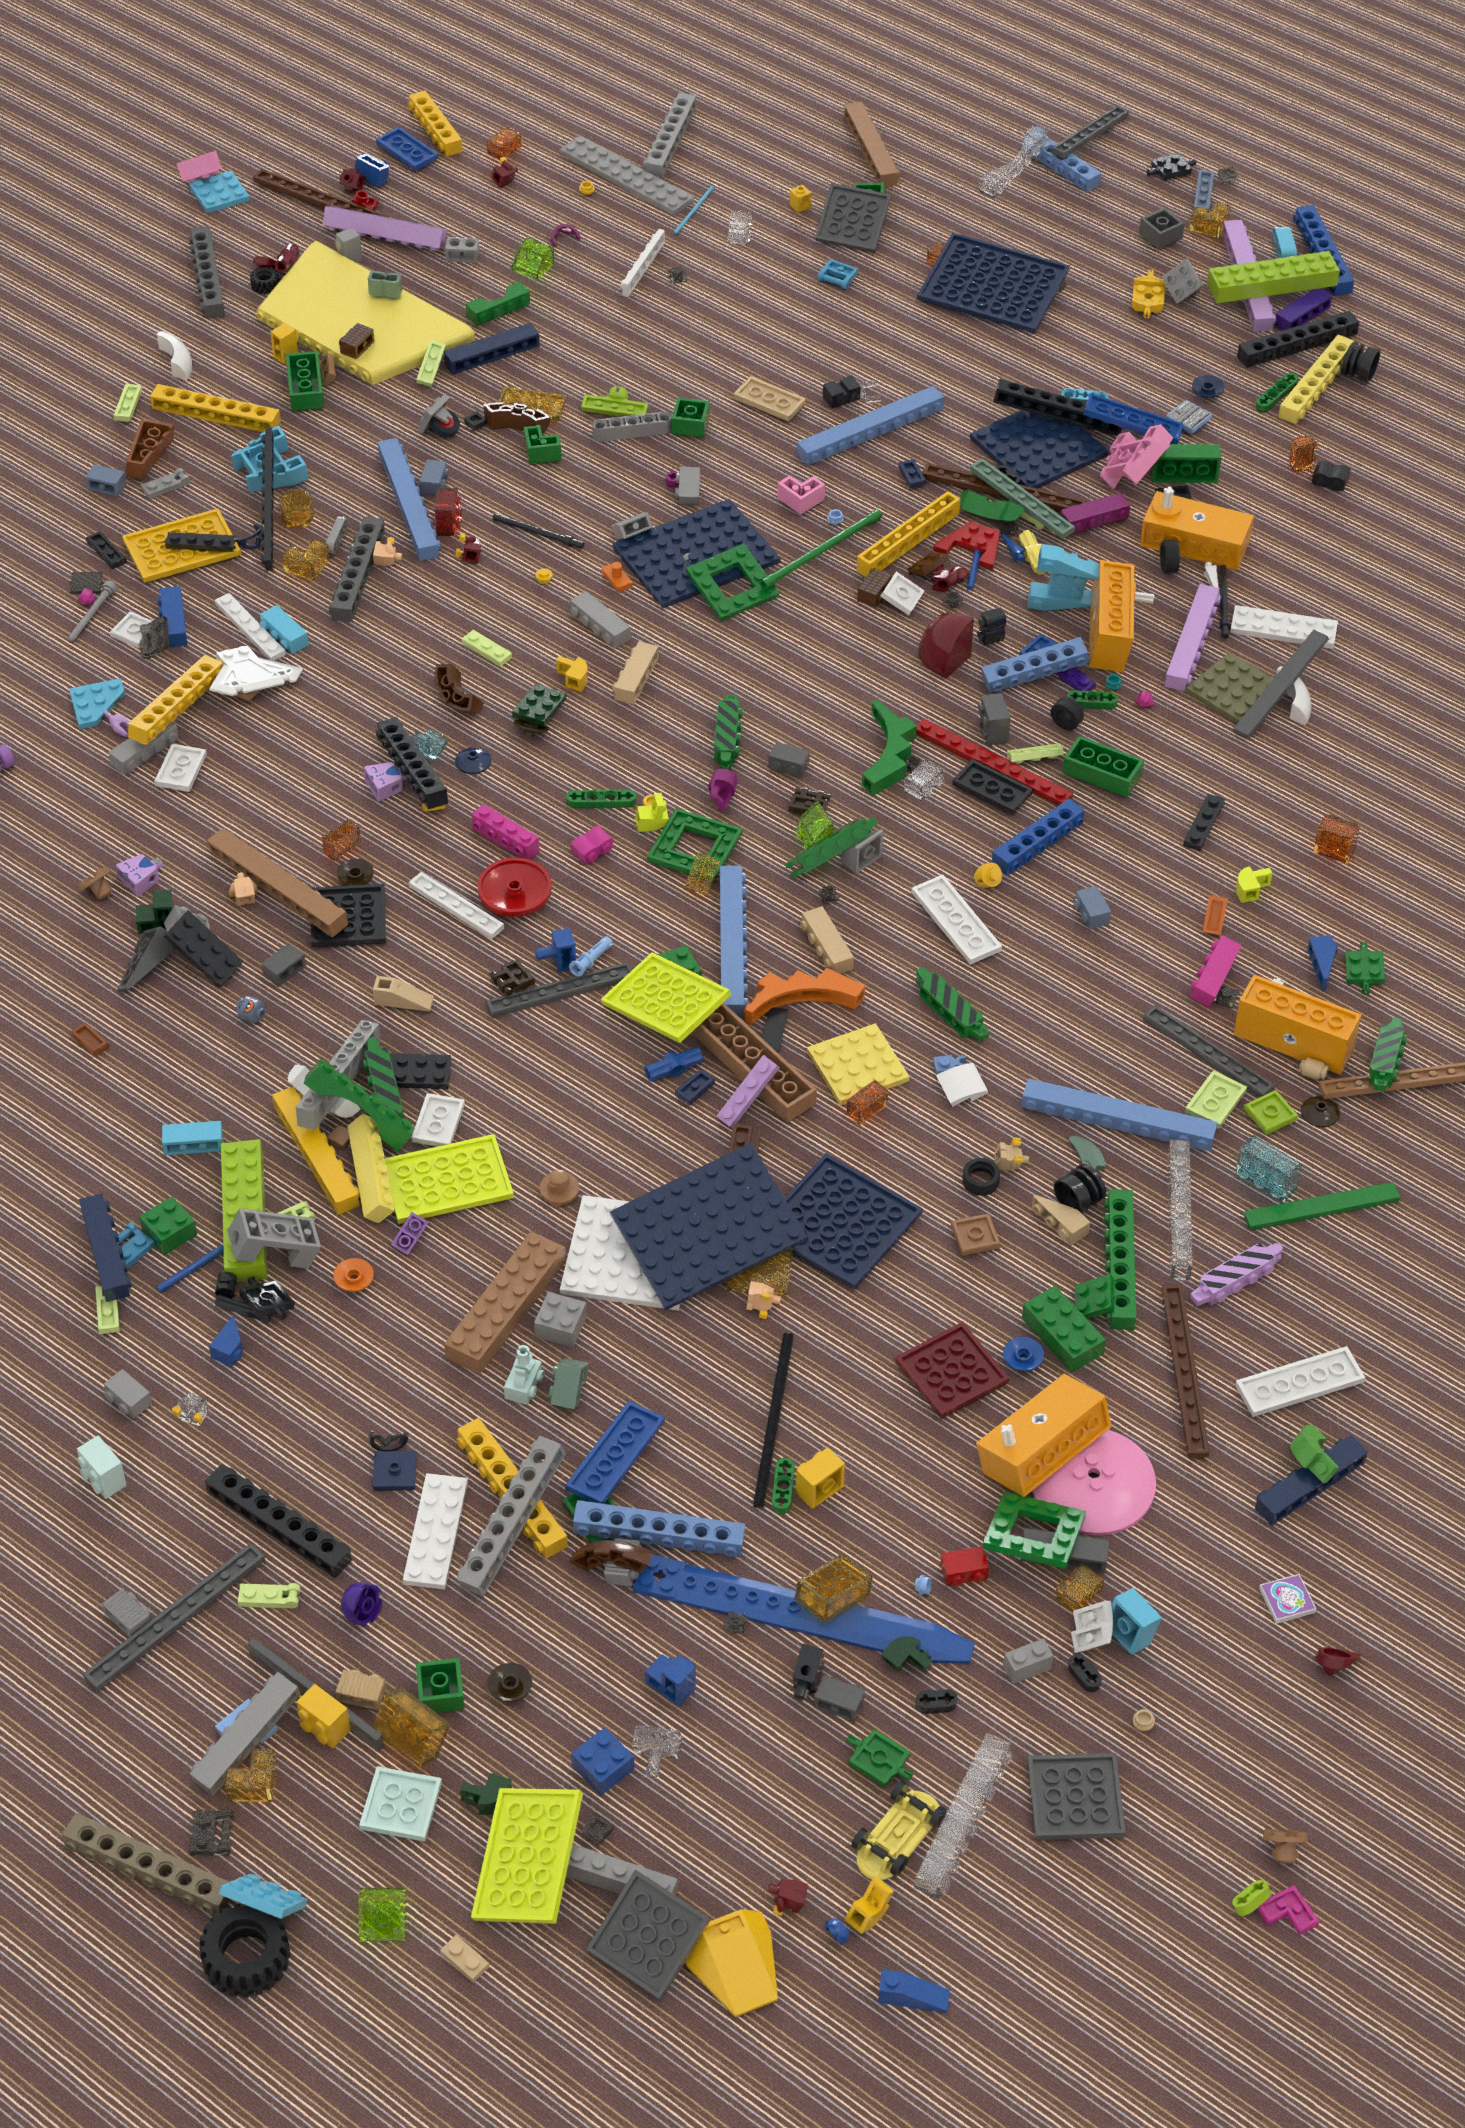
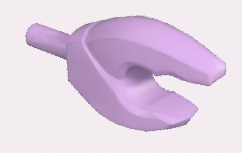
M105 710L104 714L110 718L109 722L112 729L117 734L128 737V733L123 727L128 729L130 721L122 715L115 714L113 716Z

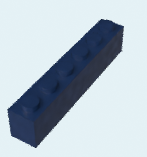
M531 323L446 350L444 351V362L454 375L539 347V333Z
M103 1194L79 1199L81 1212L105 1300L109 1302L129 1297L128 1288H131L132 1284L130 1276H125L128 1270L125 1260L121 1261V1257H124L122 1247L116 1244V1242H119L117 1230H112V1227H115L113 1215H108V1212H111L109 1201H104Z
M1352 1435L1345 1439H1339L1332 1448L1323 1450L1339 1466L1327 1483H1322L1309 1468L1295 1469L1287 1478L1278 1480L1272 1488L1259 1493L1256 1498L1255 1509L1273 1526L1362 1466L1366 1461L1368 1451Z

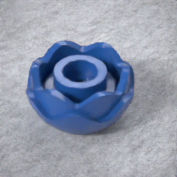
M830 1919L825 1922V1930L832 1934L835 1941L839 1942L840 1945L848 1942L850 1932L840 1920Z

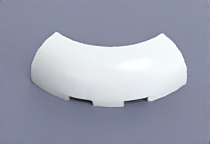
M160 331L157 334L159 350L173 357L170 361L172 376L188 380L192 372V359L187 347L175 336Z
M1280 666V667L1277 669L1276 675H1277V674L1279 673V671L1283 668V666ZM1298 677L1286 692L1293 699L1290 719L1306 725L1311 714V697L1306 685Z
M295 1064L289 1072L288 1082L304 1096L310 1089L303 1084L310 1070L306 1066ZM340 1097L328 1113L347 1118L355 1115L361 1108L352 1101Z

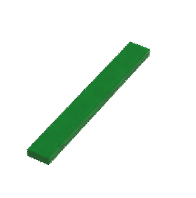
M1394 1182L1247 1210L1244 1211L1243 1216L1249 1230H1256L1398 1202L1400 1195Z

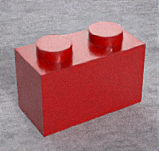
M983 1546L941 1553L940 1566L946 1586H959L963 1583L981 1582L988 1579L989 1566Z

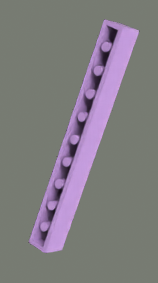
M1224 221L1222 235L1232 265L1256 262V255H1253V246L1250 245V237L1247 236V228L1244 226L1243 221ZM1269 296L1244 299L1253 331H1272L1273 324L1276 323V316L1272 313L1273 307L1269 303Z

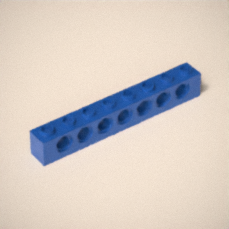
M1315 206L1296 207L1293 220L1297 224L1299 232L1302 233L1309 251L1312 253L1329 251L1340 270L1337 286L1329 287V289L1332 290L1334 296L1352 294L1354 279Z

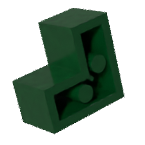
M171 890L153 891V904L136 905L138 934L160 926L166 930L164 922L174 907Z

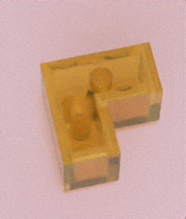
M1216 201L1211 210L1196 206L1191 214L1189 230L1219 238L1223 230V222L1229 221L1231 205Z
M312 539L305 550L289 546L282 555L284 571L315 580L329 560L328 544Z
M252 1749L250 1769L228 1768L225 1785L228 1801L273 1802L277 1768L275 1749Z

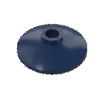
M1211 375L1199 376L1192 383L1193 391L1199 396L1206 398L1221 395L1225 388L1221 379Z
M471 747L460 751L456 756L455 763L457 768L466 774H479L489 768L491 757L487 751Z

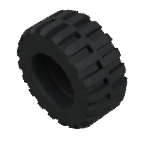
M241 1903L235 1904L232 1909H228V1907L222 1909L221 1915L215 1914L210 1919L211 1925L206 1924L203 1929L204 1935L200 1937L199 1942L202 1966L208 1981L212 1985H216L217 1990L225 1993L227 1990L229 1996L236 1997L237 1994H242V1998L249 1997L251 1993H255L257 1996L262 1994V1990L265 1988L270 1990L275 1986V1980L280 1981L284 1976L283 1971H286L289 1965L290 1947L284 1923L278 1917L250 1906H241ZM242 1937H255L267 1945L264 1952L257 1959L248 1963H234L223 1956L226 1948L233 1941Z

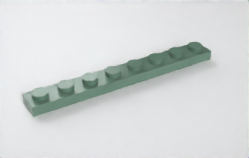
M983 458L970 465L972 473L1013 503L1024 507L1026 513L1063 539L1075 532L1074 525Z

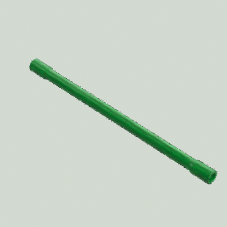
M879 509L874 510L866 515L865 518L775 573L766 576L759 582L761 588L767 589L802 565L869 524H873L883 517L882 512Z

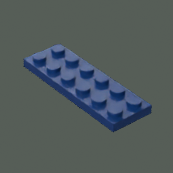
M1092 393L1089 394L1083 414L1089 418H1096L1107 424L1111 423L1122 429H1129L1137 434L1144 435L1151 426L1161 424L1173 437L1170 444H1178L1184 424Z
M628 1401L566 1483L565 1490L589 1502L604 1504L664 1424L665 1417Z

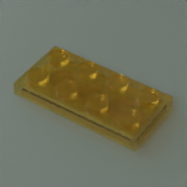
M503 386L497 403L504 402V405L514 406V403L527 405L528 409L534 411L538 409L546 413L550 420L559 421L567 397L561 394Z

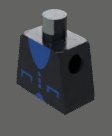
M802 1643L793 1674V1687L796 1689L794 1697L798 1700L805 1701L808 1692L815 1693L824 1667V1650L822 1648Z

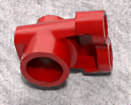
M359 190L353 197L352 202L375 210L379 200L373 197L369 198L366 191Z

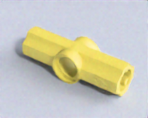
M1025 530L1019 535V541L1023 549H1025L1023 554L1025 561H1029L1034 573L1042 575L1045 572L1038 571V555L1041 544L1037 543L1033 532Z

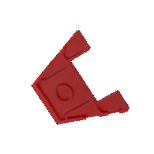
M970 521L934 544L933 551L948 554L954 545L972 551L979 550L983 554L979 559V566L993 570L1000 531Z

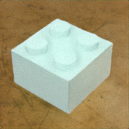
M99 1435L77 1448L79 1456L77 1461L81 1466L80 1473L86 1481L90 1480L92 1488L97 1494L101 1493L107 1499L127 1486L122 1462Z

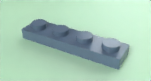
M1199 170L1193 212L1209 214L1214 178L1213 171Z

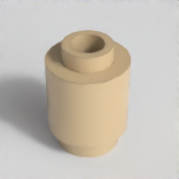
M1307 1057L1306 1060H1302L1299 1070L1302 1071L1301 1075L1319 1081L1320 1079L1325 1080L1329 1066L1325 1065V1062Z

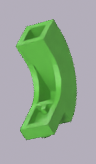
M1306 1425L1291 1442V1450L1304 1468H1309L1322 1483H1327L1339 1466L1321 1449L1327 1438L1314 1425Z

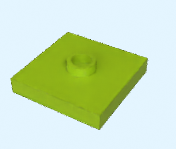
M1276 1090L1244 1105V1110L1266 1135L1298 1120V1114Z

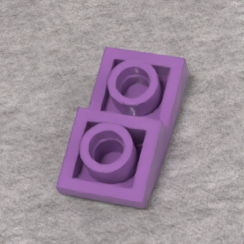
M411 1212L391 1245L408 1255L429 1222Z

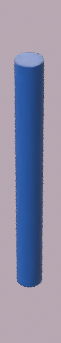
M979 550L974 551L967 590L971 591L974 588L981 556Z
M220 1245L156 1286L157 1291L161 1293L224 1253V1245Z

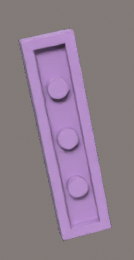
M763 1055L716 1117L733 1129V1124H737L780 1067Z

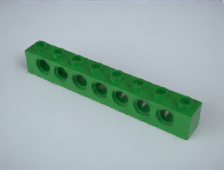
M1109 1189L1108 1197L1104 1198V1209H1108V1213L1105 1212L1104 1224H1108V1228H1105V1240H1108V1244H1105V1256H1109V1260L1105 1262V1272H1109L1114 1277L1115 1311L1106 1313V1321H1110V1329L1135 1330L1136 1289L1133 1190Z

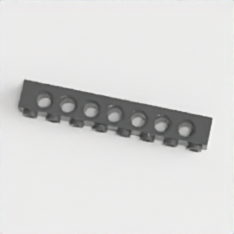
M210 226L191 228L192 235H189V242L201 312H205L206 319L225 316Z
M364 516L362 523H359L358 534H355L354 545L350 547V556L346 558V567L342 569V578L338 580V589L334 591L333 602L329 604L332 620L353 621L374 563L373 553L376 541L381 542L385 533L383 518Z

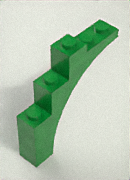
M878 700L872 702L871 716L884 731L887 744L880 759L862 773V787L872 796L906 777L907 764L905 761L911 758L912 745L910 741L916 739L917 729L913 721H910L906 716L899 719L896 714H893L886 705Z

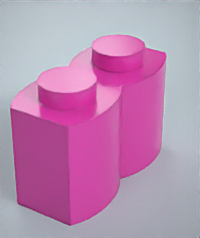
M600 826L593 827L585 835H581L571 842V852L584 864L594 862L598 856L609 853L613 847V838Z

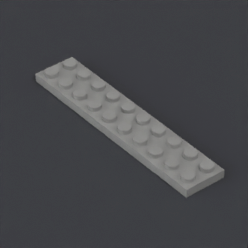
M582 136L577 137L560 149L562 156L673 216L694 202V196Z

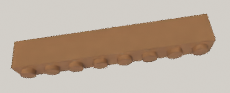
M862 102L845 104L844 118L877 183H884L885 187L898 185V178H900L899 169H896L895 162L891 159L885 142H882L880 133L878 134L876 125L872 122V117L868 115L867 108L864 107Z

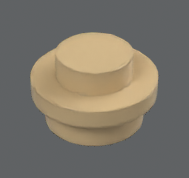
M1139 1710L1133 1716V1725L1140 1731H1149L1155 1724V1718L1148 1710Z

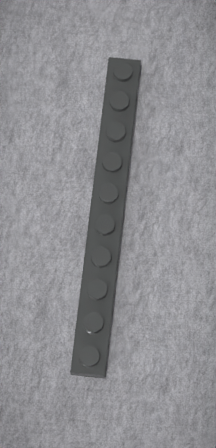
M252 1543L248 1544L83 1673L84 1679L98 1692L264 1562L265 1555Z

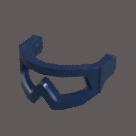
M254 524L253 526L257 531L245 538H236L237 544L245 549L259 548L260 542L264 540V537L262 539L257 537L253 545H247V540L259 535L262 525Z

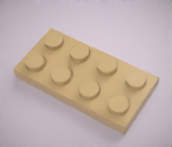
M752 376L733 393V399L788 422L806 404V398Z

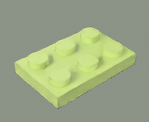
M1212 1071L1186 1106L1185 1113L1194 1117L1218 1122L1217 1128L1219 1129L1246 1093L1247 1086Z

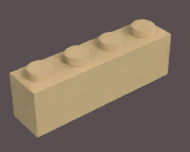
M639 641L636 647H633L631 657L625 662L624 670L620 671L618 681L613 684L612 691L614 692L615 700L635 704L658 661V646Z
M823 906L803 912L802 921H800L803 932L806 931L809 942L814 944L817 955L822 957L825 968L839 974L853 970L854 956Z

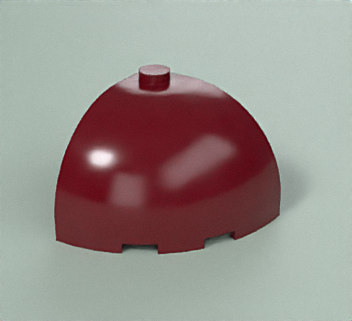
M958 612L955 614L943 613L935 618L925 629L919 643L918 654L921 662L929 670L947 679L971 657L974 618Z

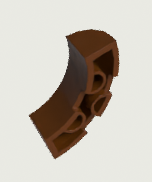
M504 402L484 404V416L490 429L512 428L524 431V427L540 425L543 434L550 423V417L546 413L535 409V411L528 409L527 405L514 403V406L504 405Z
M436 664L435 683L438 686L441 698L449 706L461 712L469 714L479 713L484 703L476 696L463 692L461 672L451 664Z
M602 1540L591 1542L574 1552L569 1562L586 1571L593 1567L601 1566L604 1562H613L616 1566L641 1574L648 1566L652 1552L627 1542Z

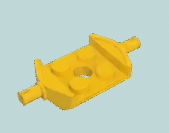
M1151 269L1147 271V276L1134 278L1132 308L1135 311L1143 312V317L1146 318L1147 315V319L1150 318L1151 312L1159 313L1163 310L1165 296L1164 281L1155 277L1154 270L1150 272Z

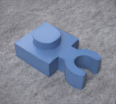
M952 1055L933 1057L936 1075L956 1066L964 1065L962 1063L966 1062V1056L964 1055L958 1056L956 1059H953Z

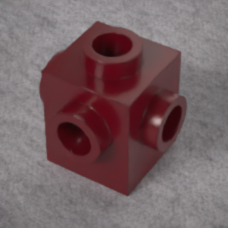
M343 169V172L340 174L339 184L343 185L345 190L352 192L355 189L359 191L362 190L366 177L359 174V171L356 169Z

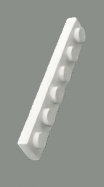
M658 229L656 234H653L650 243H647L645 250L640 253L639 259L634 262L633 268L628 271L627 277L622 280V296L629 297L664 245L665 230Z
M230 593L215 599V605L268 660L275 661L286 655L285 649Z
M422 872L409 882L411 889L491 939L504 929V923Z

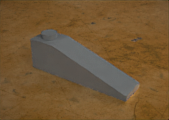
M160 926L142 933L133 950L136 954L128 962L131 967L124 973L117 989L118 991L129 990L163 959L173 953L175 947L163 937L167 933L164 928Z

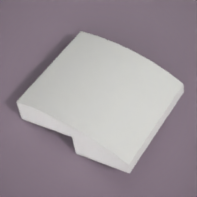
M974 1063L956 1066L936 1075L952 1107L969 1098L971 1101H974L989 1093Z
M1102 1601L1073 1611L1076 1630L1072 1631L1071 1634L1075 1653L1110 1643L1113 1628L1111 1601Z

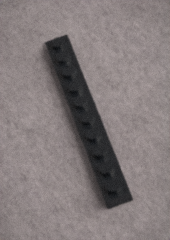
M265 427V434H262L263 445L265 444V447H262V455L265 458L262 461V469L265 471V474H262V483L265 484V487H262V497H265V500H262L264 514L261 515L262 524H264V527H261L262 537H264V540L261 541V548L264 551V554H261V562L265 564L266 571H273L274 435L272 427Z

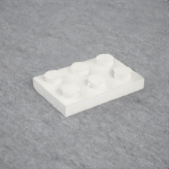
M172 744L156 776L155 786L190 792L207 755L206 750Z
M427 1093L412 1135V1142L437 1147L452 1144L465 1105L464 1099Z

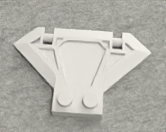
M248 646L224 650L216 653V659L223 662V667L209 688V691L234 696L238 695L237 692L240 691L248 693L284 685L285 681L293 683L297 681L303 668L258 658Z

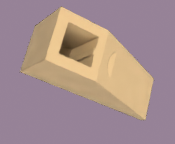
M377 976L373 987L374 1005L428 1012L431 1010L434 999L433 995L399 979Z
M1038 1195L1033 1196L1032 1209L1034 1213L1042 1217L1046 1224L1059 1234L1062 1240L1073 1245L1089 1234L1090 1221L1077 1209Z

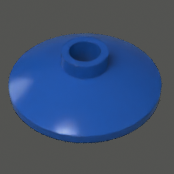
M1017 1337L1005 1345L1003 1357L1005 1362L1015 1370L1023 1372L1032 1371L1042 1364L1044 1350L1032 1338Z

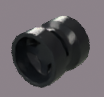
M231 1272L219 1273L215 1295L234 1298L235 1286L238 1280L237 1276Z

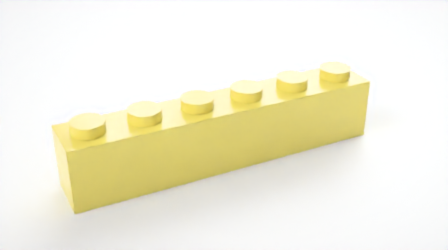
M362 1114L347 1127L363 1215L365 1218L379 1224L394 1212L393 1199L379 1129L370 1116Z

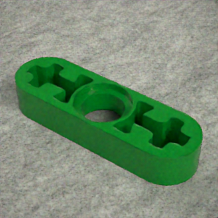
M1073 690L1067 694V697L1075 698L1082 708L1114 709L1118 704V696L1113 692ZM1089 698H1094V699H1096L1097 701L1091 702V701H1089L1088 699H1089Z
M781 1458L776 1463L772 1509L777 1514H786L791 1509L795 1464L789 1458ZM784 1466L788 1467L787 1476L783 1475ZM784 1482L789 1487L783 1490L778 1487V1484ZM780 1496L784 1497L783 1506H779Z

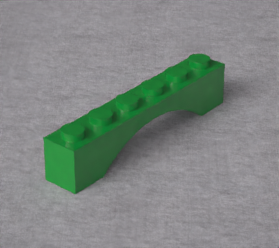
M319 1059L307 1073L303 1084L319 1095L341 1097L360 1106L375 1121L382 1140L395 1150L399 1151L412 1136L414 1126L408 1119L401 1118L394 1109L386 1107L377 1097L369 1095L362 1086L351 1082L345 1074L336 1071L330 1063Z

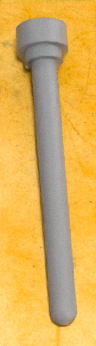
M108 580L104 583L100 596L69 635L70 641H74L105 599L108 596L114 595L118 588L114 582Z

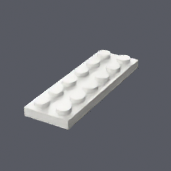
M1235 605L1230 633L1302 644L1314 629L1327 635L1329 638L1323 648L1333 649L1338 621Z
M944 875L912 887L911 893L970 965L1002 951V945Z
M1346 1346L1236 1380L1235 1386L1252 1417L1364 1383L1365 1376Z
M426 1473L404 1572L403 1585L446 1589L468 1486V1478Z

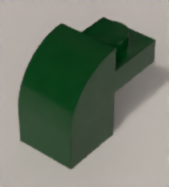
M903 1636L893 1640L881 1654L882 1660L898 1673L909 1660L926 1673L932 1667L931 1656L922 1649L918 1651L921 1646L920 1640L914 1637Z
M490 1773L484 1788L463 1782L460 1788L461 1800L468 1805H478L479 1814L481 1815L494 1814L499 1788L512 1789V1779Z

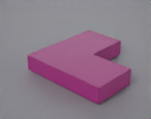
M1295 1885L1271 1896L1256 1909L1267 1926L1287 1917L1299 1935L1319 1926V1920Z

